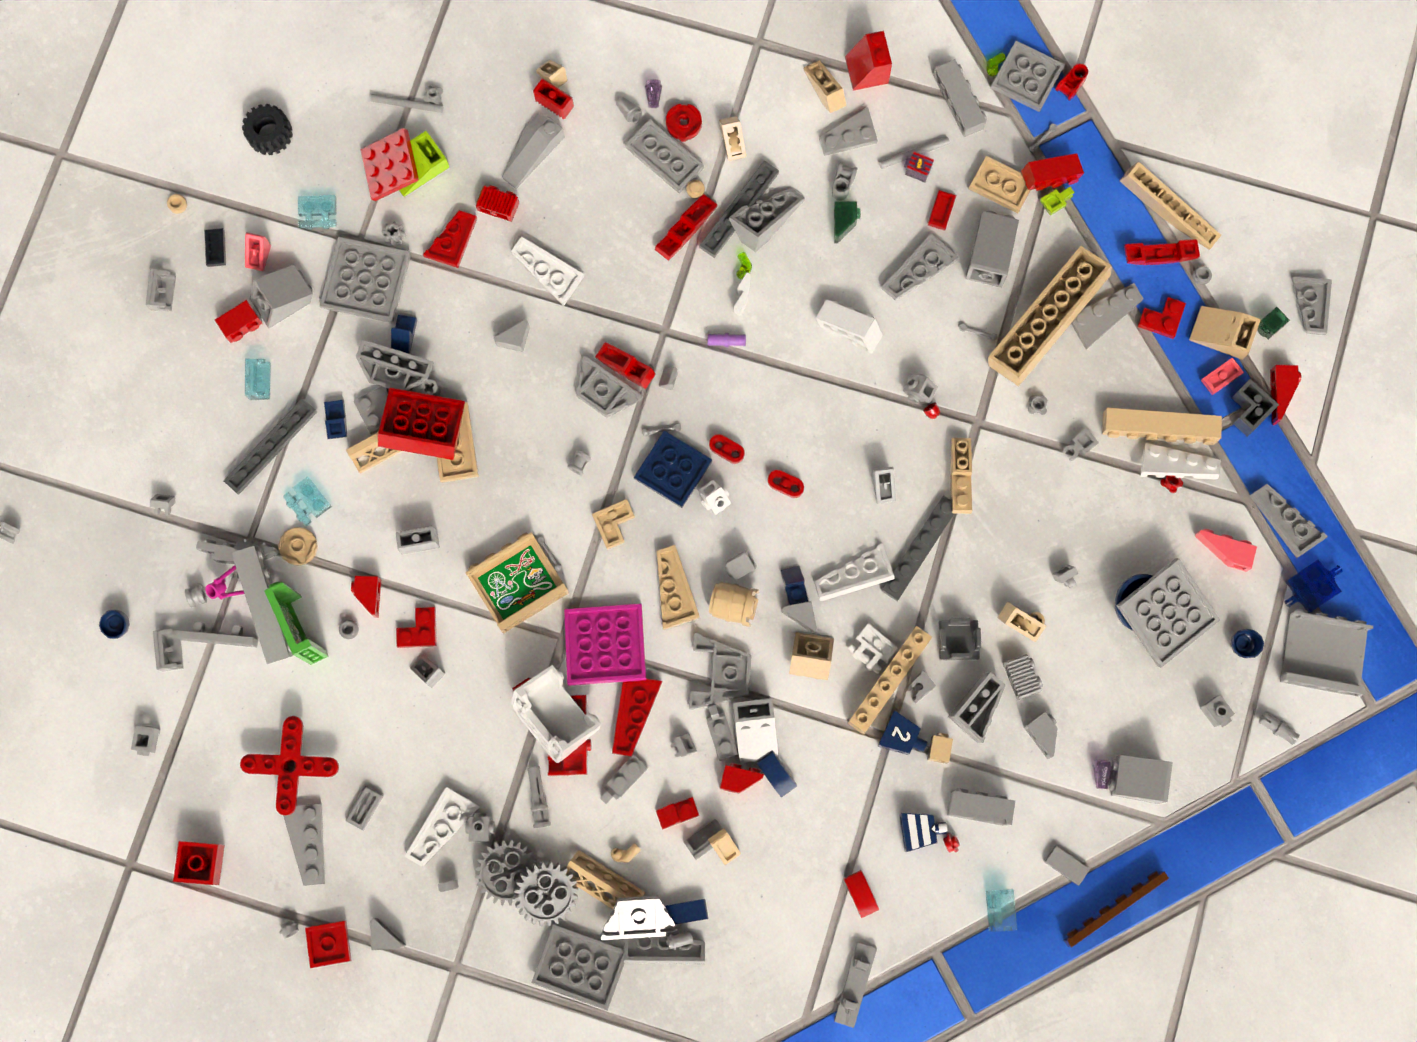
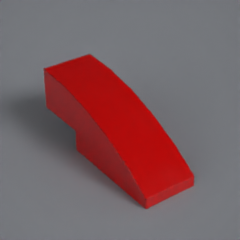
M607 342L603 344L595 356L600 362L644 389L648 387L656 375L651 367Z

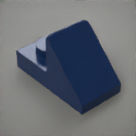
M398 314L396 326L391 329L392 349L410 354L417 324L416 317Z
M800 566L781 570L789 605L809 602Z

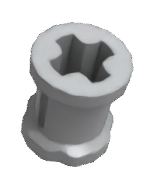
M577 451L573 462L567 467L574 473L582 475L587 462L591 461V458L585 453Z

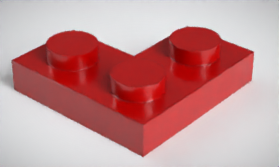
M1168 297L1162 313L1144 308L1137 327L1174 339L1186 303Z
M435 607L415 608L416 627L396 628L397 648L437 646Z

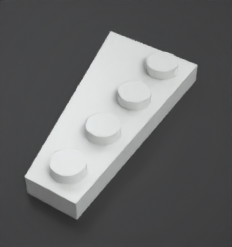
M522 236L511 251L563 306L584 277V274Z
M1145 443L1140 477H1147L1148 475H1156V477L1175 475V478L1192 476V478L1218 479L1221 460Z
M446 787L405 857L423 867L469 820V817H472L481 807Z

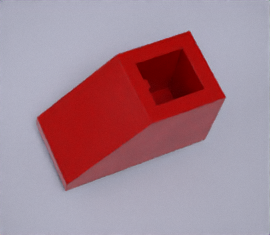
M730 763V766L725 765L720 790L740 794L763 780L764 774L760 773V769L749 767V770L741 769L742 765Z

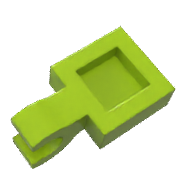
M1071 187L1061 193L1056 189L1042 197L1040 202L1051 216L1066 207L1067 203L1065 201L1072 198V194L1075 192Z

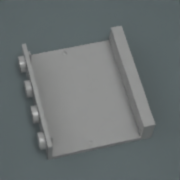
M1296 609V611L1289 614L1280 682L1355 697L1365 695L1366 687L1361 686L1367 631L1373 629V626L1366 625L1367 622L1361 620L1351 622L1347 621L1345 617L1329 618L1324 613H1316L1314 615L1308 614L1307 610Z

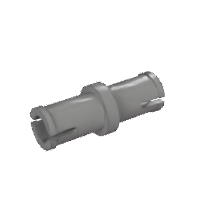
M1267 712L1262 716L1268 721L1260 717L1259 723L1272 730L1274 735L1281 736L1292 745L1296 743V740L1291 738L1290 735L1296 739L1300 735L1285 726L1286 724L1283 721L1279 722Z

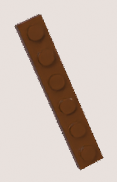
M1154 871L1148 875V881L1143 884L1139 882L1131 888V893L1128 895L1124 893L1117 897L1114 905L1111 907L1106 905L1098 911L1100 915L1095 918L1091 916L1083 921L1082 924L1084 926L1078 930L1074 928L1066 934L1067 938L1063 941L1068 947L1075 946L1168 880L1169 877L1165 871L1159 873Z

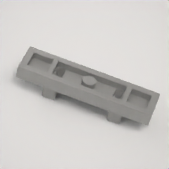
M194 622L193 632L176 630L175 638L181 641L256 648L258 645L257 639L243 636V627L233 625L231 635L204 633L205 624Z
M857 942L834 1022L854 1028L877 948Z

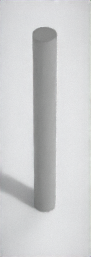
M371 94L370 97L371 102L443 112V105Z
M948 137L880 161V168L883 169L910 159L912 156H917L913 152L923 154L948 145L950 141Z

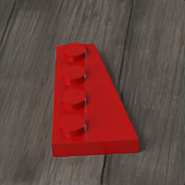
M646 679L623 682L612 754L632 757L663 681Z

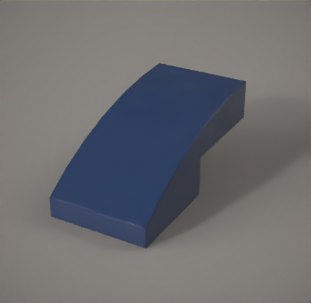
M344 400L324 402L327 439L347 437Z
M773 751L757 762V765L781 798L797 787V783L789 775Z
M705 899L665 906L675 925L709 919Z

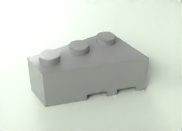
M984 672L948 717L977 743H984L987 729L992 722V716L999 704L1005 684L992 672Z
M957 788L956 791L951 792L947 816L1009 826L1012 825L1015 800H1009L1008 797L999 795L990 797L987 793L983 792L971 794L966 789Z

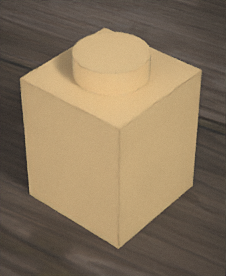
M937 733V736L933 735L931 737L928 760L945 764L949 763L953 739L948 738V734Z

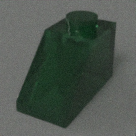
M857 201L834 202V243H839L856 226L857 219H860L861 210L857 208Z

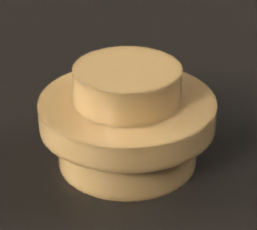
M692 180L687 184L686 191L691 198H699L704 194L705 187L701 181Z

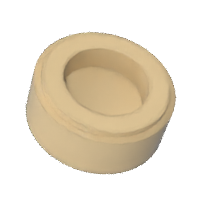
M174 194L168 198L167 206L171 212L179 214L186 210L187 201L182 195Z

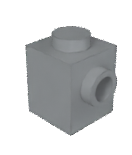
M745 550L726 562L727 567L725 569L729 577H733L736 581L754 571L757 565L749 551Z
M1221 695L1214 697L1200 707L1214 727L1219 725L1222 727L1226 726L1232 721L1230 717L1235 714Z

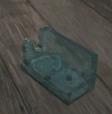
M245 359V396L249 400L270 399L271 363L265 362V359Z
M1014 890L986 891L989 932L1017 930Z

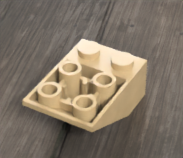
M1201 306L1189 340L1243 360L1250 352L1261 319L1241 312Z

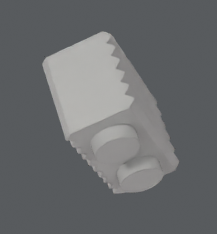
M432 525L431 527L427 526V528L423 527V529L419 528V530L416 528L411 531L396 532L397 547L401 554L440 548L438 532Z
M1027 654L1003 663L1017 700L1042 691V681L1033 670L1036 668L1035 663Z

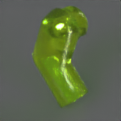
M1003 52L987 61L986 72L989 76L998 74V64L1006 60Z
M742 252L737 256L741 266L736 275L741 280L746 273L750 274L752 270V264L746 252Z

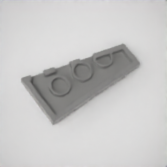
M930 234L882 286V290L896 301L956 262L959 257Z
M1135 283L1084 308L1071 324L1086 350L1142 302L1143 297Z
M322 804L298 805L291 815H283L303 886L325 884Z
M669 936L624 939V963L705 964V942L693 939V944L677 947L676 950H669L666 943V938Z

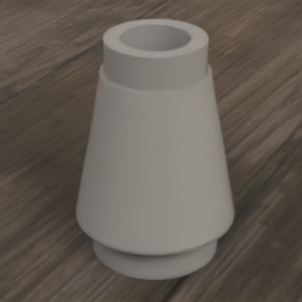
M624 97L617 101L616 105L628 122L636 123L642 117L640 107Z

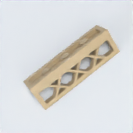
M378 433L346 449L359 473L370 469L401 451L392 449L389 452L390 449L386 448L385 454L381 457L374 455L376 448H378ZM363 455L370 457L368 464L360 467L357 458Z
M580 850L576 852L567 866V873L573 869L579 874V877L573 876L571 878L576 879L577 883L575 885L612 909L618 898L643 897L645 894L644 891ZM587 881L595 883L596 888L589 886ZM604 892H609L613 898L609 899L605 896Z

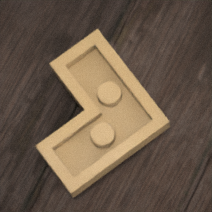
M627 499L592 514L607 550L625 542L618 525L635 518Z

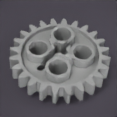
M503 840L500 847L496 842L494 843L495 849L488 846L489 853H481L484 859H477L481 867H475V870L480 871V874L476 875L475 878L481 880L476 885H483L484 887L480 893L487 891L486 899L493 896L494 904L500 899L502 906L505 900H508L509 905H512L513 896L517 895L513 888L519 887L514 880L515 874L518 872L527 874L526 867L532 870L534 869L533 863L537 862V859H530L534 854L533 852L526 853L527 846L520 849V842L515 847L513 846V840L510 841L509 845H506ZM514 853L518 856L517 864H508L507 857L509 854ZM492 861H496L500 865V869L496 873H491L488 869V865ZM521 864L524 865V868L512 872L510 878L503 876L493 881L490 880L491 877L504 872V867L512 869ZM499 880H504L507 883V889L503 892L496 889L495 885Z
M550 860L548 865L545 866L544 862L541 861L540 867L533 863L534 869L531 870L526 867L527 874L520 873L522 880L515 881L519 886L513 888L514 892L517 893V895L513 896V899L518 901L515 903L516 908H521L519 914H525L524 918L526 921L531 918L533 925L537 920L540 926H543L544 921H547L548 926H551L552 920L559 924L558 918L561 917L565 920L564 913H572L569 907H576L575 902L572 900L578 899L575 892L579 891L577 886H573L577 881L576 879H571L573 874L572 872L567 873L568 869L566 866L560 869L561 865L559 862L553 866ZM542 877H549L546 883H540ZM558 888L565 889L562 894H555ZM549 891V895L542 894L543 892L547 893ZM531 892L537 893V895H536L535 898H533V899H528V898H527V895H528L529 893H531ZM545 904H552L551 909L547 911L542 910Z

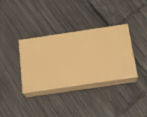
M724 828L708 839L724 865L741 854Z

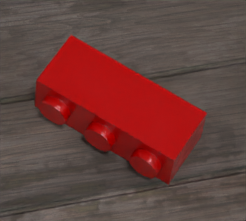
M1077 153L1031 161L1021 170L1027 189H1036V191L1049 186L1056 188L1065 183H1068V185L1075 184L1084 174Z

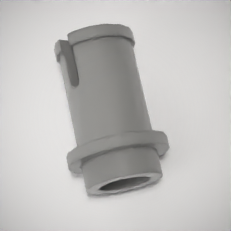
M687 931L674 936L670 934L666 938L668 949L676 950L677 947L693 944L691 932Z

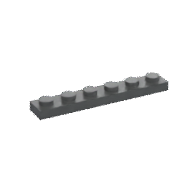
M763 161L701 242L699 248L715 258L735 232L729 217L743 206L747 205L749 207L756 204V201L761 198L777 177L779 170Z
M302 398L227 476L224 482L239 495L310 421L317 411Z
M943 495L894 570V579L887 581L883 587L882 592L897 602L955 514L952 513V500Z

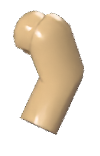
M635 843L628 850L614 848L611 851V857L616 862L628 863L641 849Z

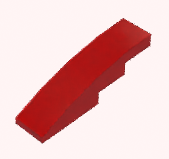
M703 194L681 215L680 220L668 230L667 235L655 246V251L669 261L698 231L717 208L718 204Z

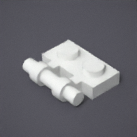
M867 624L856 638L861 643L859 648L851 644L847 649L856 660H861L867 665L866 668L870 671L872 669L878 674L882 669L877 664L879 659L887 663L898 650V647L871 625ZM866 648L875 655L872 659L863 653Z

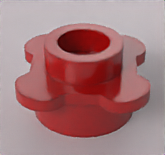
M1166 475V478L1162 479L1160 484L1166 487L1169 492L1176 493L1178 487L1183 486V481L1181 478H1175V475Z
M948 833L943 838L944 844L949 853L953 851L956 853L959 851L960 843L956 835L952 836L951 833Z

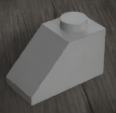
M1044 712L1026 725L1024 729L1045 757L1050 759L1055 753L1058 728L1055 725L1057 722L1054 717Z

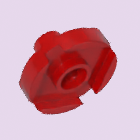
M677 104L673 106L666 116L667 131L672 137L682 142L694 138L702 128L700 111L691 104ZM680 119H688L687 125H681Z

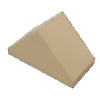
M551 60L536 70L542 79L557 88L567 82L565 68Z

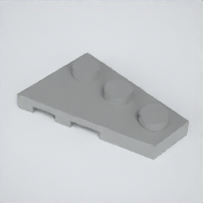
M868 107L820 136L819 140L824 156L877 143L878 140Z

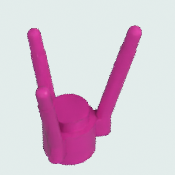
M236 565L206 586L205 591L208 597L211 599L219 597L222 600L226 597L244 594L243 590L225 593L227 587L224 578L236 570Z

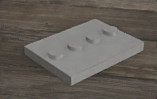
M553 924L531 983L608 1011L625 964L624 950Z

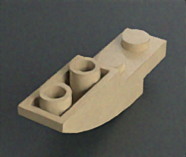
M952 438L950 490L952 513H972L971 438Z

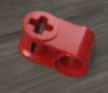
M1076 64L1059 82L1055 90L1062 92L1070 101L1086 81L1089 71L1088 67L1084 64ZM1075 73H1080L1083 77H1078Z

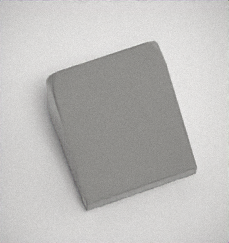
M676 367L664 369L659 387L673 390L678 374Z

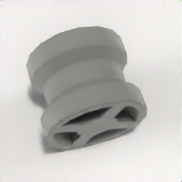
M2 522L0 525V538L13 544L15 541L14 537L16 534H19L20 530Z
M201 584L196 585L194 589H185V596L190 607H195L197 603L203 604L207 602V596Z

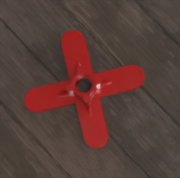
M296 716L286 718L283 723L280 755L247 754L240 761V768L245 773L278 775L276 810L279 814L285 816L291 815L296 810L299 776L333 777L339 771V763L334 758L301 756L304 726L302 720ZM295 761L296 767L290 772L288 765L290 762Z

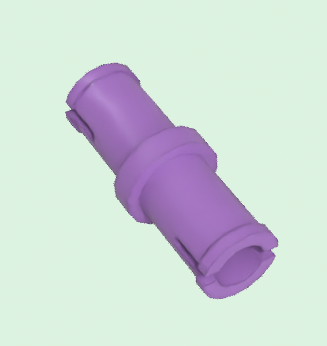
M708 334V346H746V334Z

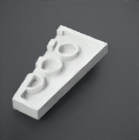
M882 543L873 551H867L853 562L851 560L843 568L834 570L814 582L820 601L893 580L894 574Z

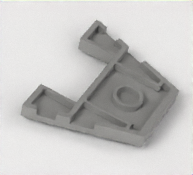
M694 633L693 651L713 653L711 692L690 691L689 709L692 710L749 695L751 655L704 637L701 634Z

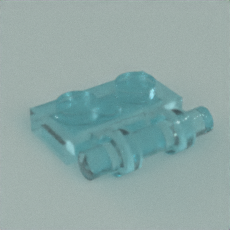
M298 196V215L300 217L305 216V221L298 222L299 228L313 230V228L323 227V229L337 227L336 219L329 220V215H336V196ZM313 216H322V220H313Z
M308 476L293 487L297 493L292 497L288 492L283 496L286 500V505L293 509L296 513V518L299 522L302 521L305 526L310 525L312 522L308 518L311 513L318 518L332 507ZM301 500H302V501L305 503V505L307 506V507H306L305 509H303V510H302V508L298 505V503H299Z

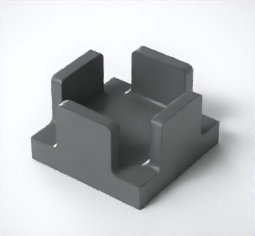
M951 618L949 621L938 622L940 660L980 659L981 628H978V620Z

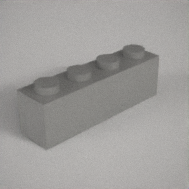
M954 59L935 67L933 76L963 137L983 130L987 117L984 111L980 110L979 101L975 95L973 96L971 85L968 80H965L961 65H958Z

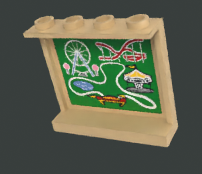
M532 532L520 535L517 538L518 541L513 544L508 543L504 545L500 552L489 554L485 557L484 562L473 564L468 568L469 571L466 572V575L503 634L569 594L566 586Z

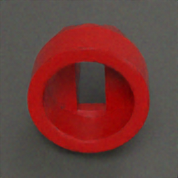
M935 402L929 404L923 410L930 419H935L940 415V409Z

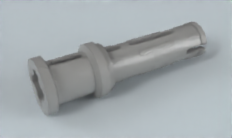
M530 767L527 771L533 802L530 808L534 815L535 824H533V828L547 827L551 825V822L548 821V805L544 802L540 767Z

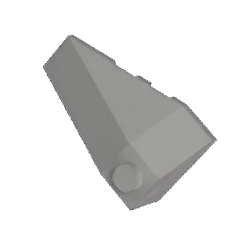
M537 114L525 126L502 178L517 189L565 138L563 128L550 117Z
M789 188L772 195V198L765 201L761 199L752 206L748 207L746 205L741 207L729 217V220L740 241L756 252L770 240L801 205L805 197Z

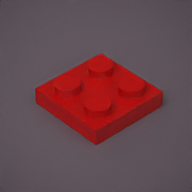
M346 921L305 928L310 968L351 961Z

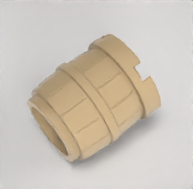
M716 583L710 600L709 613L726 622L742 623L743 626L750 627L752 624L749 623V619H754L758 604L755 593L759 594V589H748L738 584Z

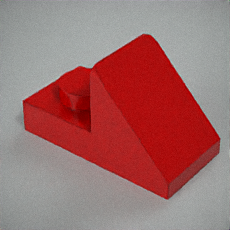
M693 797L656 810L662 830L699 816Z

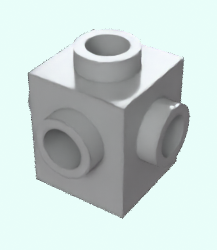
M911 375L903 391L912 402L930 403L938 387L925 375Z
M474 813V817H469V822L465 824V832L469 834V842H491V833L495 831L494 821H491V817H486V813ZM481 824L482 829L479 831L478 826Z

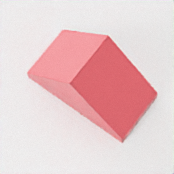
M252 233L245 234V268L264 271L271 244L265 236Z

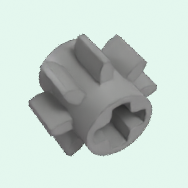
M395 221L389 225L386 223V229L382 230L385 242L390 241L392 246L395 243L402 244V237H406L405 232H403V225L397 226Z

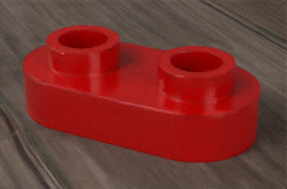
M717 434L709 441L710 450L728 462L738 464L744 459V448L731 439ZM716 443H721V444H722V447H721V448H717V447L715 446V444H716ZM737 452L739 455L738 457H733L731 454Z
M774 470L768 476V485L784 495L798 498L804 492L803 482L781 470ZM779 478L781 482L779 484L774 483V479ZM796 486L798 490L793 492L791 487Z

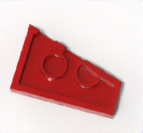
M459 210L446 225V229L433 241L432 246L423 253V257L459 268L476 224L477 216Z

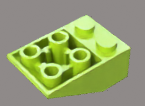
M424 131L410 141L419 181L400 189L399 191L403 197L450 168L446 157L427 131Z

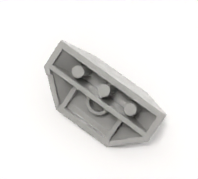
M366 340L361 341L356 354V358L368 382L387 389L412 390L428 380L434 364L433 361Z

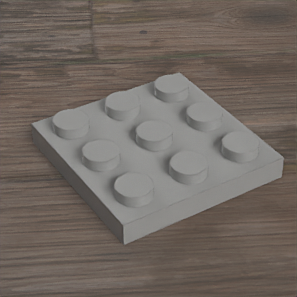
M1015 41L992 83L991 89L1040 112L1065 64Z

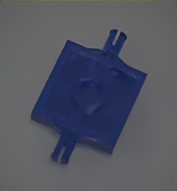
M1319 560L1313 562L1285 581L1293 593V596L1284 601L1285 604L1290 608L1299 602L1308 613L1312 612L1342 592L1336 584L1334 577L1342 573L1343 570H1338L1341 567L1337 565L1329 571L1324 568Z

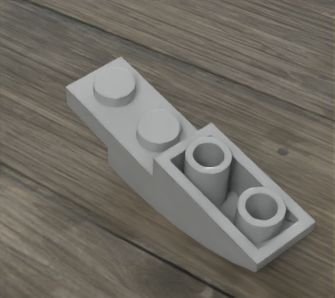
M205 539L204 542L197 541L196 549L201 552L214 554L213 560L224 564H235L232 552L254 545L263 550L264 560L277 556L279 553L273 544L263 542L262 545L255 544V541L249 539L237 541L236 546L230 543L218 545L216 541Z

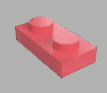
M1231 358L1202 378L1201 382L1214 395L1241 376L1244 371Z

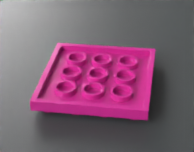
M642 604L564 609L568 686L646 680Z

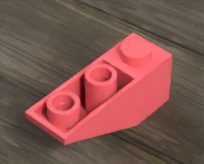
M1209 529L1200 530L1195 534V537L1228 567L1245 572L1252 569L1257 546L1252 545L1250 541L1233 540L1232 536L1225 534L1221 536L1216 535L1214 531Z

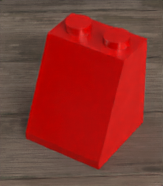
M884 31L865 34L845 56L853 91L889 83L892 61Z

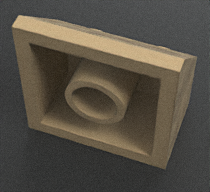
M796 632L789 674L828 680L834 638Z

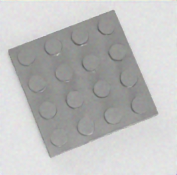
M338 237L320 308L393 323L411 252Z
M1178 558L1171 561L1116 605L1156 665L1160 668L1220 621Z

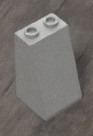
M993 211L982 212L966 275L967 280L1002 288L1009 271L1019 223L1018 219L1010 215H997Z

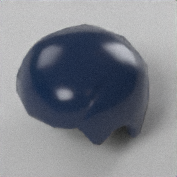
M119 610L106 611L99 622L101 632L110 639L122 637L128 632L130 626L127 615Z
M1241 629L1232 636L1231 647L1233 652L1239 657L1255 658L1263 651L1264 641L1262 636L1255 630Z

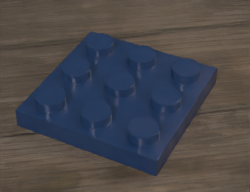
M663 431L635 474L634 479L680 508H683L713 460L668 432Z

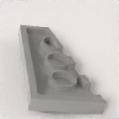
M1268 484L1250 495L1296 558L1328 537L1325 533H1320L1310 520H1305L1295 507H1290L1286 500Z

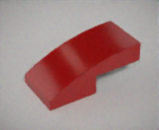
M861 870L843 878L861 918L879 910Z

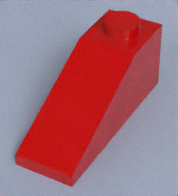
M1275 365L1270 370L1271 398L1279 404L1272 411V425H1276L1282 420L1301 382V372L1298 365Z

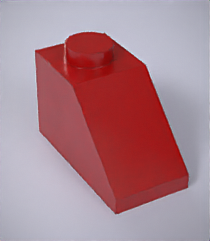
M355 576V580L351 583V592L373 617L379 618L382 580L378 576Z

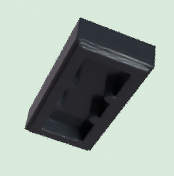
M223 228L204 230L206 266L226 265L225 230Z

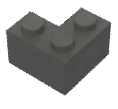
M1249 379L1232 397L1245 410L1233 424L1248 437L1279 404Z

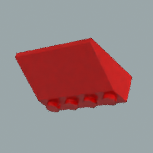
M389 388L378 431V447L454 460L465 401Z

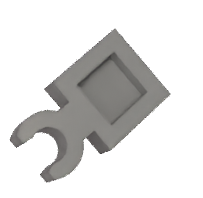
M1086 428L1071 440L1073 445L1066 446L1063 453H1066L1068 450L1072 451L1073 456L1069 459L1072 461L1078 456V452L1084 455L1099 442Z

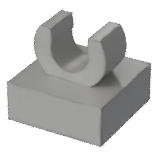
M156 494L150 499V507L155 508V515L160 513L161 508L165 510V516H168L171 513V507L175 504V496Z
M1067 565L1052 575L1055 581L1064 583L1066 587L1071 588L1076 585L1073 577L1078 572L1074 566Z
M689 733L676 737L670 745L671 748L677 746L679 752L675 754V757H684L697 751Z

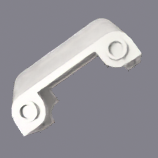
M551 665L514 690L511 706L556 763H559L597 732L601 725L600 720L595 714L588 713L585 715L562 687L563 674Z

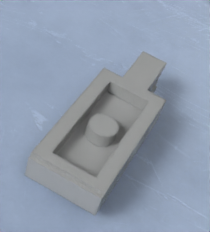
M716 705L708 707L711 717L707 718V725L719 761L737 756L738 752L724 713L719 714Z
M633 754L606 783L604 788L607 791L600 799L607 804L613 797L616 800L622 797L648 768Z

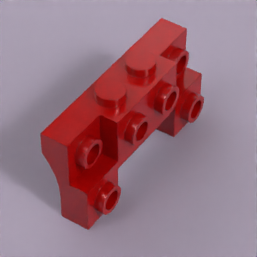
M571 696L586 715L587 696ZM587 739L559 763H556L548 756V776L588 775L587 756L588 751L592 749L591 739Z

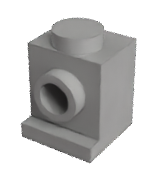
M135 726L131 750H135L137 755L149 756L150 752L155 753L160 730ZM146 739H148V745H147V746L145 745V740H146Z

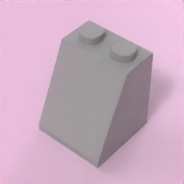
M293 264L254 279L250 300L267 327L271 328L310 304L313 290L304 281L302 272L297 270Z
M1124 755L1117 756L1112 763L1114 778L1110 780L1109 790L1112 791L1111 796L1155 804L1168 802L1173 762Z

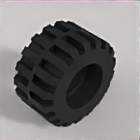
M260 104L256 109L255 107L251 108L252 112H247L245 114L247 118H243L242 121L244 123L242 125L243 134L248 143L256 152L260 151L262 155L268 153L270 156L273 155V152L281 153L279 150H285L287 148L286 144H290V138L293 137L291 132L292 126L288 118L275 105L271 107L270 104L265 106ZM265 125H276L275 130L271 134L259 135L260 130Z

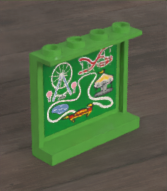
M283 582L270 584L269 588L264 590L292 654L310 665L329 657L324 648L307 639L291 604L302 598V596Z

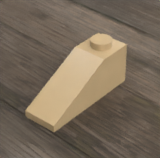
M820 60L803 68L822 104L830 113L846 106L843 88Z

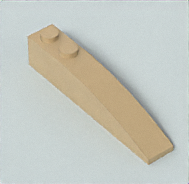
M1140 162L1131 166L1119 180L1160 217L1191 239H1197L1198 243L1210 250L1221 237L1219 232Z

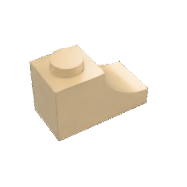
M734 116L719 120L728 161L746 157L741 123L738 117Z
M1010 602L1006 603L997 617L1003 623L1034 642L1038 640L1046 625Z

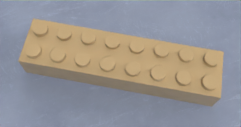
M1080 246L988 356V366L1019 387L1111 276L1112 265Z

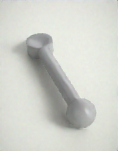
M1051 124L1049 126V130L1037 141V143L1035 145L1030 146V152L1034 153L1036 151V148L1041 144V142L1051 132L1056 131V124Z
M961 324L959 327L960 331L962 332L970 331L976 334L990 337L991 340H996L998 338L997 334L995 333L989 334L983 331L969 328L966 324Z
M677 423L672 427L653 430L644 429L642 434L648 436L652 433L671 430L679 432L681 425Z
M538 537L537 542L542 545L554 564V569L560 571L562 566L556 562L545 544V539Z

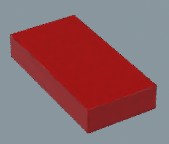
M941 190L938 191L928 226L946 230L957 195Z

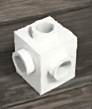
M714 480L698 490L703 498L701 501L702 505L707 511L711 510L715 515L731 504L727 498L729 496L728 491Z

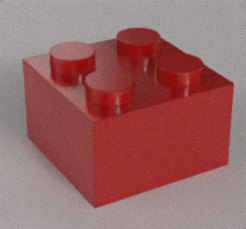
M179 841L173 882L219 885L225 845Z

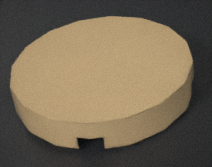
M296 527L286 531L281 536L278 548L281 557L285 561L299 566L307 564L314 558L318 545L313 533L305 528Z

